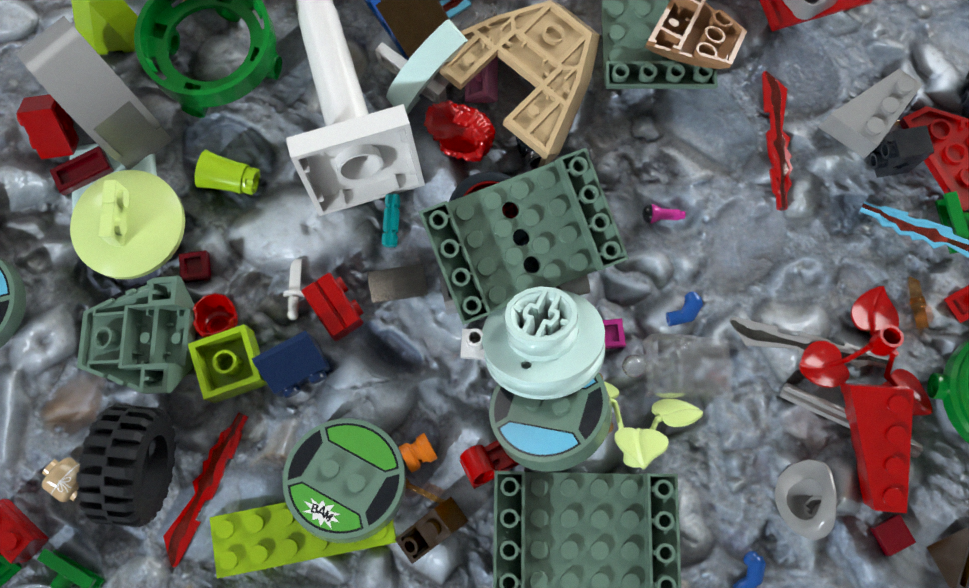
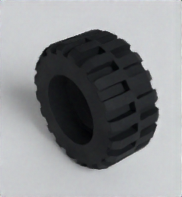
M115 404L100 412L97 416V421L91 424L89 428L90 433L85 437L83 442L84 449L79 457L78 463L80 468L79 472H77L76 482L79 483V488L77 489V497L81 500L79 506L84 515L92 522L142 527L154 520L157 512L161 510L163 501L167 498L169 492V484L172 481L173 466H175L174 454L176 451V442H174L176 435L175 429L172 428L173 422L162 409Z

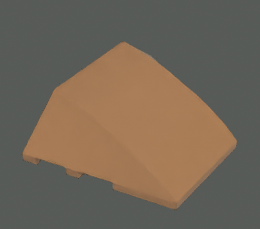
M670 0L644 48L674 61L698 67L725 69L731 67L747 30L723 10L712 8L706 3V0Z

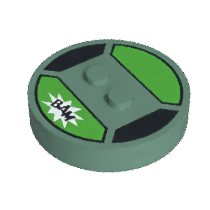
M335 419L322 423L308 431L291 450L283 471V494L294 518L312 535L333 543L358 542L381 531L398 512L406 490V472L397 445L381 428L359 419Z

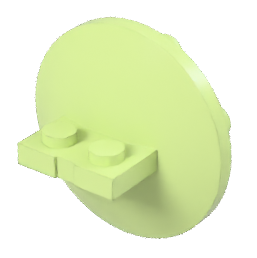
M139 170L114 172L94 182L77 201L70 222L72 244L81 260L94 271L115 279L139 278L156 271L174 255L183 238L185 212L177 193L158 176Z

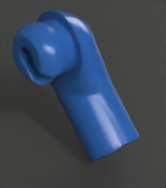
M688 292L684 296L685 303L681 310L666 313V321L669 327L695 320L703 307L702 297L697 292Z
M749 551L743 558L744 563L748 566L747 574L734 583L733 588H756L763 582L766 562L763 556H759L756 551Z

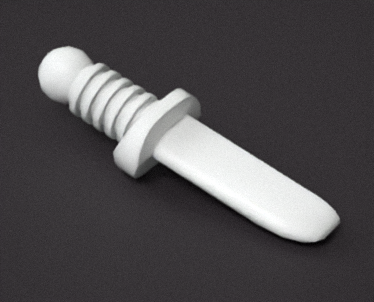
M295 259L291 263L289 291H284L283 297L288 298L287 317L292 321L298 318L299 298L305 297L300 291L302 259Z

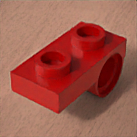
M498 440L485 447L483 445H475L466 449L460 455L459 460L474 489L494 479L495 471H509L520 465L504 451Z

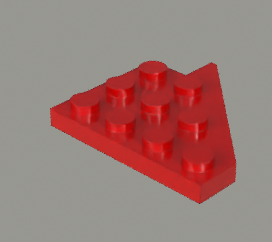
M927 106L903 117L899 121L902 129L927 125L934 153L926 158L924 163L944 194L957 191L962 211L968 210L969 119Z

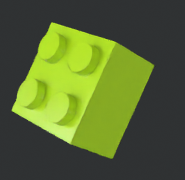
M245 324L188 344L204 400L217 403L268 385L252 361V358L261 353L254 331Z

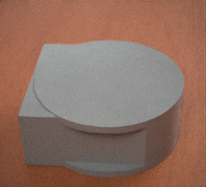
M65 16L16 52L27 69L75 122L116 161H119L128 170L148 155L156 154L173 140L156 118Z

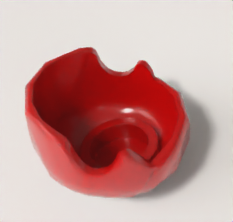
M213 293L203 296L193 307L195 317L193 325L203 338L235 328L238 324L237 310L233 302L224 294Z

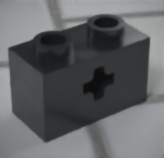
M927 125L892 131L870 153L869 158L870 166L875 170L877 178L909 173L934 153Z

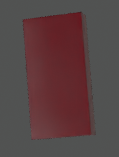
M100 146L50 169L55 184L63 196L114 172L106 152Z

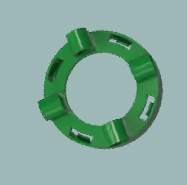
M148 0L138 16L134 32V44L141 66L160 90L178 101L181 109L191 116L205 118L208 107L221 106L241 99L254 90L264 78L277 80L281 74L282 57L278 56L276 52L275 28L262 0H185L174 8L171 4L177 0ZM215 8L217 14L228 21L239 22L241 18L248 26L250 32V48L244 62L232 74L214 81H196L183 76L174 68L169 54L175 55L179 49L180 35L176 27L187 16L200 10ZM252 10H256L260 19H262L263 17L264 29L261 28V25L255 14L252 12ZM153 61H157L160 70L167 79L162 80L155 74L158 71Z

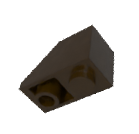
M450 497L395 538V541L411 564H413L469 522V520L454 499Z

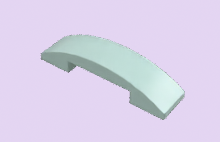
M450 19L440 25L415 51L402 67L387 92L386 98L394 107L404 104L407 115L421 99L419 95L444 64L452 61L468 42Z

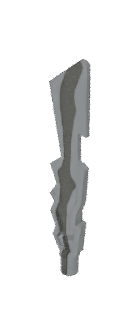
M736 317L730 319L731 325L745 346L797 349L802 356L804 350L813 342L827 341L837 346L842 358L861 349L847 343H843V346L837 345L828 339L803 332L798 336L777 332L778 326ZM867 351L845 364L855 368L868 365L885 369L888 358L877 356Z

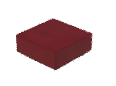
M207 250L178 254L180 277L184 283L211 280L210 255Z
M895 514L870 528L886 556H892L916 543L900 514Z

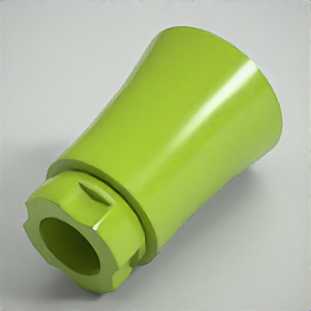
M204 150L198 159L195 170V185L198 188H213L253 195L256 193L259 185L260 170L252 168L248 164L224 158L208 150Z

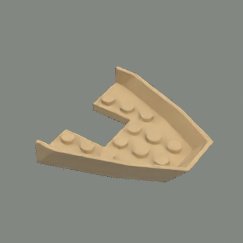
M552 0L494 16L460 31L468 42L454 59L446 62L438 72L461 90L497 56L535 86L536 89L504 119L503 126L541 156L538 168L549 164L562 149L590 84L601 39L599 33L562 4Z

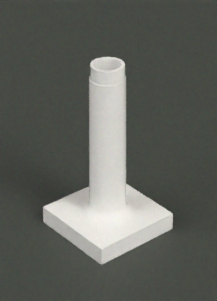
M297 0L298 22L326 127L288 137L286 141L290 158L319 216L384 198L389 193L397 194L424 186L425 183L404 104L371 114L368 113L333 0Z

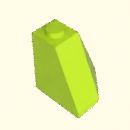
M71 0L76 30L99 55L108 54V51L122 50L124 53L136 51L134 32L138 16L124 0Z

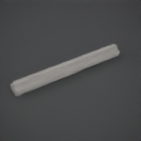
M789 383L783 385L780 391L782 398L850 428L844 408ZM911 439L910 456L918 458L923 451V445Z

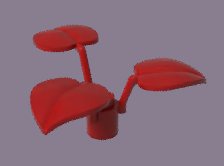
M879 286L865 292L851 307L850 315L853 324L860 330L870 331L872 336L865 347L842 358L840 350L834 344L827 341H816L810 344L802 354L798 364L800 372L810 382L826 388L840 386L839 382L845 383L850 376L845 363L852 361L867 351H871L877 356L889 355L883 375L887 381L881 385L914 389L912 416L930 415L933 413L932 405L925 389L912 373L901 368L891 373L895 357L899 355L896 349L903 344L904 335L898 328L899 316L897 310L888 298L884 286Z

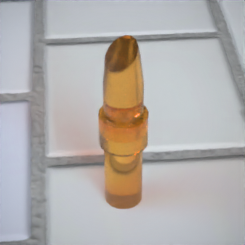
M909 276V301L911 309H913L916 329H928L929 324L925 309L927 306L925 297L922 294L920 281Z

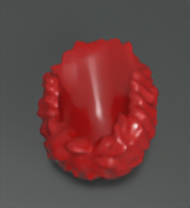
M441 101L439 104L433 103L432 106H428L424 126L427 128V132L433 135V141H439L441 152L457 159L463 158L465 161L481 162L483 157L487 156L490 148L493 147L495 129L493 123L483 112L464 104H453L452 101Z

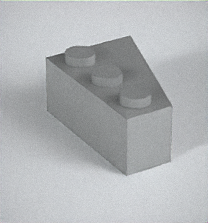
M898 69L831 113L819 128L863 158H866L881 143L923 84Z

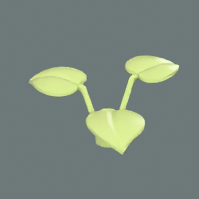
M604 382L619 428L615 433L614 440L624 452L623 462L630 467L645 469L653 459L667 450L668 438L659 431H656L657 425L660 422L664 421L665 424L671 427H682L696 422L703 416V411L690 403L671 398L661 399L652 405L651 411L657 416L654 418L650 429L624 428L619 406L615 400L619 396V390L613 385Z

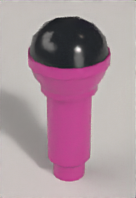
M654 204L645 206L642 211L643 219L648 223H655L660 220L679 221L680 219H685L686 215L685 211L661 209V207Z

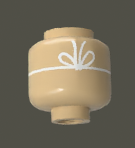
M70 457L64 458L60 462L54 459L42 472L45 475L42 488L60 502L76 501L78 499L77 489L79 488V483L76 481L80 464Z

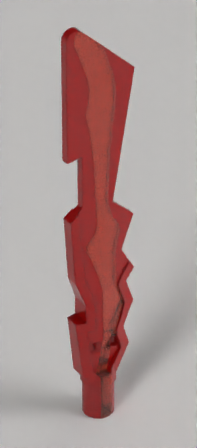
M764 71L762 73L764 113H769L770 130L765 133L768 157L772 165V169H769L772 192L776 197V210L784 211L788 209L787 192L792 186L789 176L793 170L789 161L792 155L787 150L791 138L783 132L787 88L769 72Z
M241 412L237 413L230 427L220 433L218 443L210 448L208 459L203 461V473L192 482L195 490L194 496L163 536L172 567L179 565L201 523L196 518L206 500L214 498L224 476L226 464L229 458L233 459L242 438V429L249 416Z

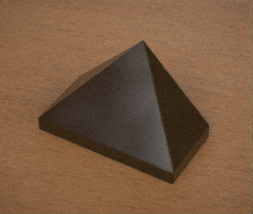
M965 528L927 547L950 588H968L969 528Z

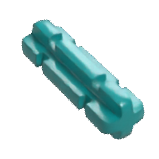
M392 193L385 196V207L387 208H384L383 230L385 233L382 234V244L387 248H395L398 243L396 233L399 230L400 211L398 208H400L401 198L400 195Z

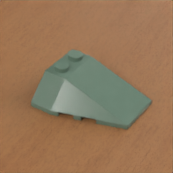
M180 276L150 279L147 281V285L143 287L129 289L125 291L126 295L117 299L111 298L83 311L77 368L102 378L110 379L117 384L130 387L143 394L171 393L193 368L188 344L195 341L196 329L193 325L195 318L193 311L194 303Z

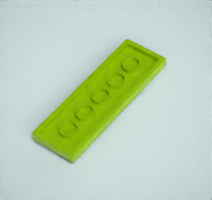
M286 502L209 517L217 579L396 543L395 538H397L394 519H392L381 531L367 539L353 543L328 542L304 529L294 518Z

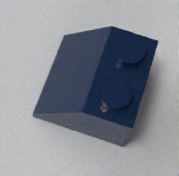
M306 330L252 358L254 365L272 392L279 397L284 396L285 398L301 392L300 387L309 382L313 385L327 378L326 373L332 371L318 341Z

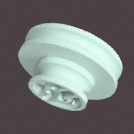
M540 286L522 291L512 298L507 307L492 312L487 317L482 330L484 335L482 336L484 357L491 376L506 390L526 398L554 399L580 390L597 375L605 357V329L599 312L583 297L557 288Z

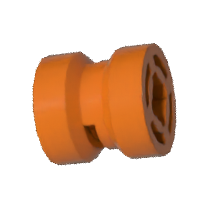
M425 433L417 436L413 444L404 443L398 447L411 473L419 470L421 463H431L438 459Z

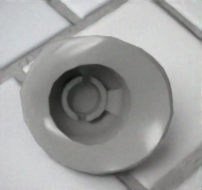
M814 459L799 461L789 466L779 476L775 488V501L779 513L796 534L811 540L821 539L831 532L836 519L837 496L832 472L826 463Z

